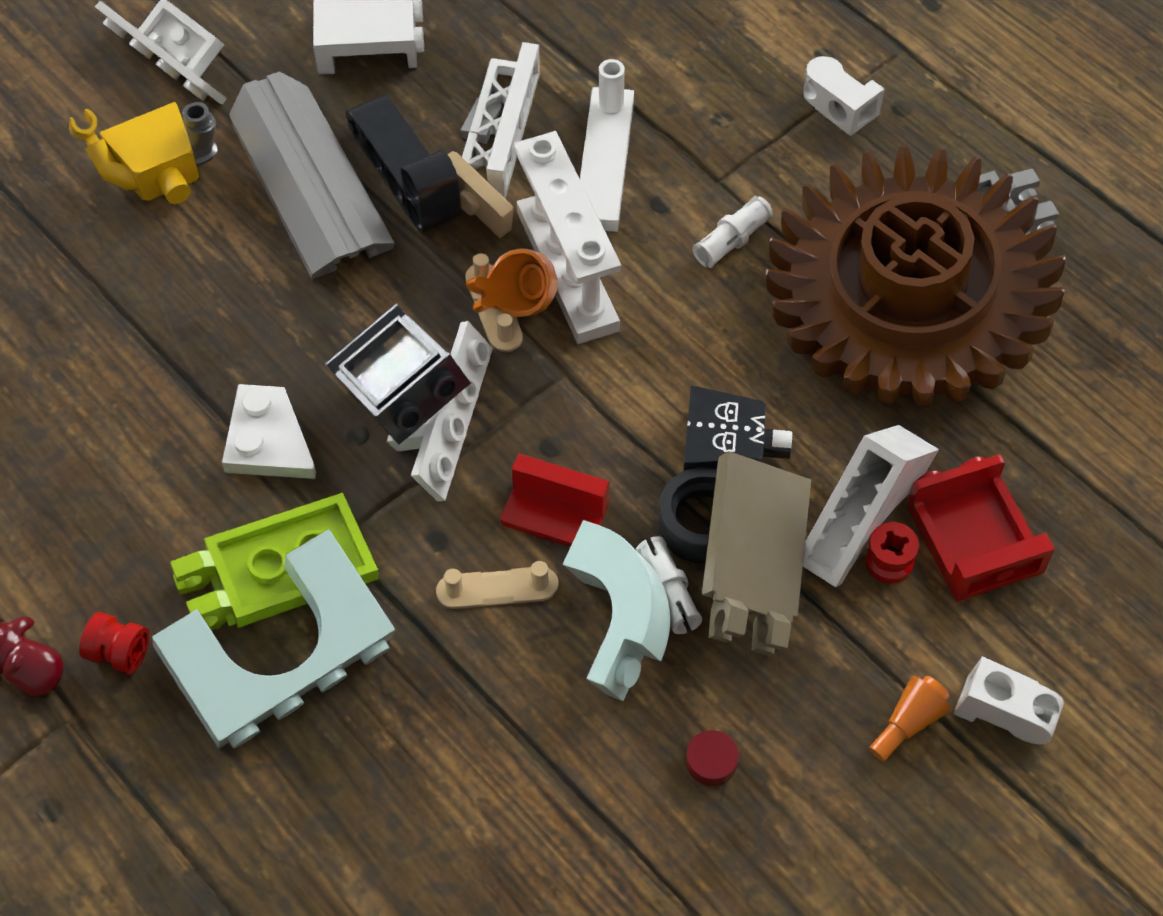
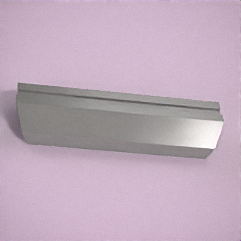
M280 71L268 75L266 79L260 81L256 79L243 84L229 113L234 131L311 279L313 280L337 271L336 264L340 263L341 258L349 256L351 259L358 256L359 251L365 250L368 257L371 258L392 250L395 243L308 86Z

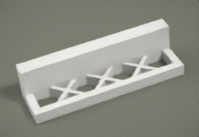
M522 42L517 62L491 58L470 131L480 132L490 127V135L494 133L496 136L492 149L485 152L478 144V135L469 132L462 158L475 170L484 165L486 166L487 182L504 198L507 195L517 158L514 151V143L522 140L540 75L539 44ZM497 75L513 76L510 86L503 89L496 81ZM497 101L504 104L502 116L494 120L486 111L487 105ZM484 116L489 123L480 127Z

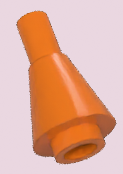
M911 676L888 721L889 725L870 745V752L880 761L885 762L904 739L911 738L949 713L951 707L946 701L949 698L947 690L930 676H925L923 680L919 677Z

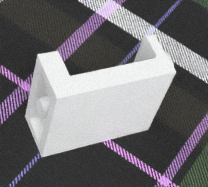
M314 0L313 46L318 75L335 74V56L406 53L408 67L417 68V52H424L423 27H416L417 22H423L422 0Z

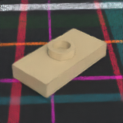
M452 151L448 156L458 175L461 208L469 215L475 214L501 239L512 229L514 206L457 152Z

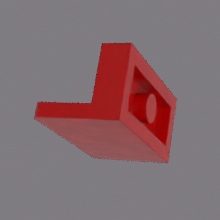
M518 453L512 467L513 490L501 514V524L508 528L571 547L583 520L602 525L609 507L610 481Z

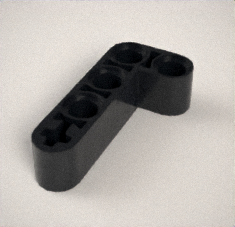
M386 94L346 111V119L355 140L419 232L428 230L461 214L459 180L451 159L443 150L430 155Z

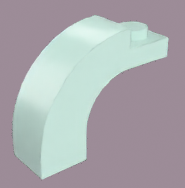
M583 520L563 565L582 583L608 591L612 601L611 624L586 679L604 694L624 701L629 688L638 680L643 657L647 656L658 661L662 660L670 630L669 601L666 590L654 568L624 538L610 529Z

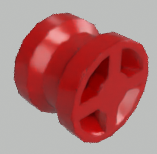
M888 522L876 527L871 534L865 558L866 568L872 577L880 582L889 584L899 583L907 579L913 570L918 554L919 541L917 535L908 526L897 522ZM888 546L895 547L896 549L901 550V552L896 553L894 551H891Z

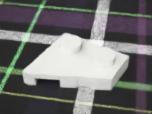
M238 385L222 460L225 473L315 479V466L285 387Z

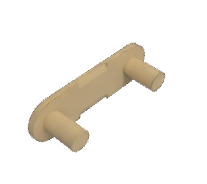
M480 253L474 256L473 265L466 272V283L469 279L476 276L487 278L492 267L489 264L487 255ZM470 291L474 303L481 299L480 294ZM490 309L478 313L489 343L495 350L499 352H512L519 348L523 341V334L516 317L506 313L503 314L498 309Z
M536 561L531 567L507 571L460 573L457 569H449L445 572L444 578L439 581L436 587V595L438 601L446 608L483 607L545 601L556 594L559 584L555 572L549 569L545 562Z

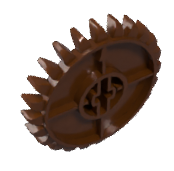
M900 146L894 166V177L884 179L880 166L872 152H864L862 157L861 185L856 188L843 170L835 163L830 166L829 190L832 201L829 202L816 189L806 183L802 187V209L810 222L784 208L781 212V228L783 235L789 243L770 237L769 257L771 263L779 269H766V287L772 296L779 299L772 301L773 318L778 325L792 328L787 331V343L795 353L808 354L813 351L815 352L812 356V371L820 377H828L835 372L840 373L844 376L843 391L853 395L862 392L867 386L877 390L879 403L892 405L897 400L898 395L903 394L911 395L917 407H930L934 394L946 392L947 396L955 402L968 400L970 386L976 381L984 388L994 389L1001 385L1004 380L1005 368L1002 364L1011 369H1023L1032 360L1034 347L1031 345L1044 343L1049 338L1055 319L1048 318L1047 316L1059 310L1064 296L1065 288L1050 286L1058 282L1063 274L1066 262L1065 255L1043 259L1051 251L1057 232L1055 224L1025 235L1035 221L1039 203L1037 197L1029 198L1007 213L1005 210L1010 199L1013 183L1012 175L1009 173L1005 174L983 195L978 192L982 165L981 159L974 157L964 168L956 183L947 181V153L945 148L940 147L935 151L925 177L915 175L914 163L908 146Z

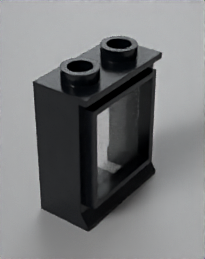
M397 303L325 363L345 389L398 445L471 384L450 353L437 344Z

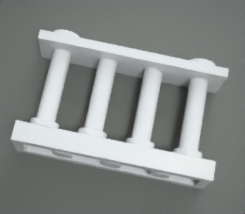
M554 131L515 142L514 151L535 193V196L516 201L517 213L534 250L544 254L554 265L558 279V289L555 296L577 344L620 332V319L600 277L621 271V263L557 132Z

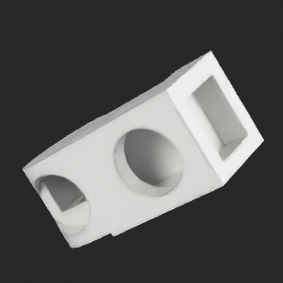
M822 56L812 59L807 64L803 94L804 98L817 111L848 135L852 136L880 115L884 88L873 80L866 85H862L843 71V67L838 60Z
M982 656L968 675L953 714L971 722L976 717L1008 730L1015 737L1029 743L1047 744L1051 742L1064 701L1056 692L1038 684V681Z

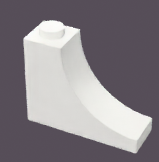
M900 425L864 435L805 541L803 567L834 587L841 585L869 542L872 532L910 494L913 483L926 473L939 449Z

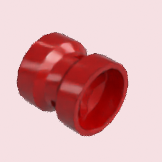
M99 611L89 619L84 628L79 645V654L82 659L97 664L103 661L109 662L114 670L131 675L136 672L145 658L150 641V632L147 627L136 623L120 624L117 617Z

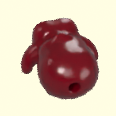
M19 617L10 623L1 622L0 682L2 681L1 674H3V677L24 694L32 697L44 696L53 691L64 673V662L61 654L46 644L30 640L24 636L25 632L34 625L32 618Z

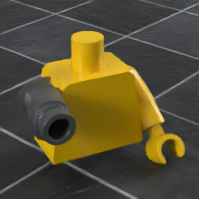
M173 102L99 132L101 140L95 134L97 118L92 111L84 109L83 113L86 121L91 126L89 129H80L72 117L69 122L71 135L78 140H85L88 145L85 150L102 179L126 191L134 190L142 200L149 201L164 195L171 204L182 203L191 194L188 184L197 181L199 178L197 167L212 160L217 152V145L213 142L215 118L209 112L208 107L201 102L190 103L183 109V121L176 102Z

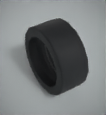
M696 467L682 471L668 481L660 495L658 520L660 535L666 541L667 547L676 556L692 563H706L709 535L696 534L684 529L676 520V508L686 499L705 496L714 498L717 468Z

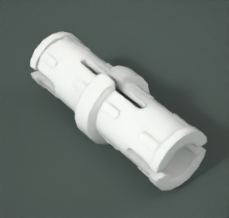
M754 196L735 214L725 215L720 219L717 228L693 246V254L698 262L704 267L709 266V268H712L728 252L734 248L740 249L749 241V236L773 217L770 204L764 198Z
M660 536L651 537L656 556L652 554L646 540L638 545L636 551L654 568L666 590L672 631L675 634H685L687 630L683 624L684 620L681 614L685 615L691 630L696 629L701 624L702 616L697 611L686 589L689 583L683 570L676 568L666 541Z

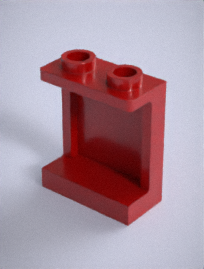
M995 455L986 459L975 457L966 461L960 467L942 473L940 471H930L919 477L912 485L907 508L956 602L1045 573L1055 550L1046 533L1033 536L1002 479L1005 462L1001 455Z

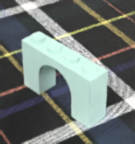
M329 529L285 556L284 568L312 609L318 625V644L311 656L299 667L287 673L272 676L258 675L242 669L228 657L197 609L152 636L154 649L218 749L230 742L233 748L239 747L260 732L257 724L272 714L278 720L288 716L304 704L301 696L316 686L319 687L321 692L330 689L347 677V673L344 670L346 667L360 658L364 665L390 649L387 641L392 638L395 628Z

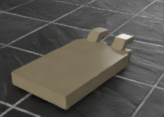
M730 451L719 456L702 595L714 600L710 615L709 638L727 643L731 641L732 636L739 638L745 636L748 612L750 611L756 613L753 623L752 651L769 656L774 654L775 649L782 651L788 649L791 623L798 616L811 479Z

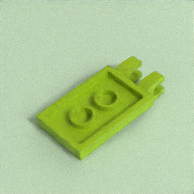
M343 493L204 538L205 551H197L170 562L174 573L173 579L180 595L203 589L211 581L214 588L213 592L186 602L189 613L197 609L210 630L220 628L226 621L229 626L236 624L239 628L308 604L284 568L285 556L328 529L365 584L378 580V568Z

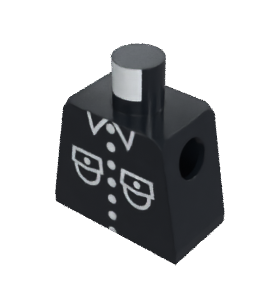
M691 386L684 471L696 467L717 468L719 456L728 451L762 462V457L790 459L792 431L764 429L766 405L760 400Z

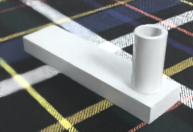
M609 59L603 61L599 66V87H592L580 181L604 230L618 232L633 113L634 90L624 89V65L618 60Z

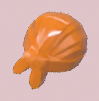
M522 248L510 250L499 257L491 267L487 278L476 276L469 279L465 285L469 291L481 295V299L473 304V310L477 313L498 309L503 314L506 313L514 317H527L539 314L552 303L558 289V279L553 263L544 254Z

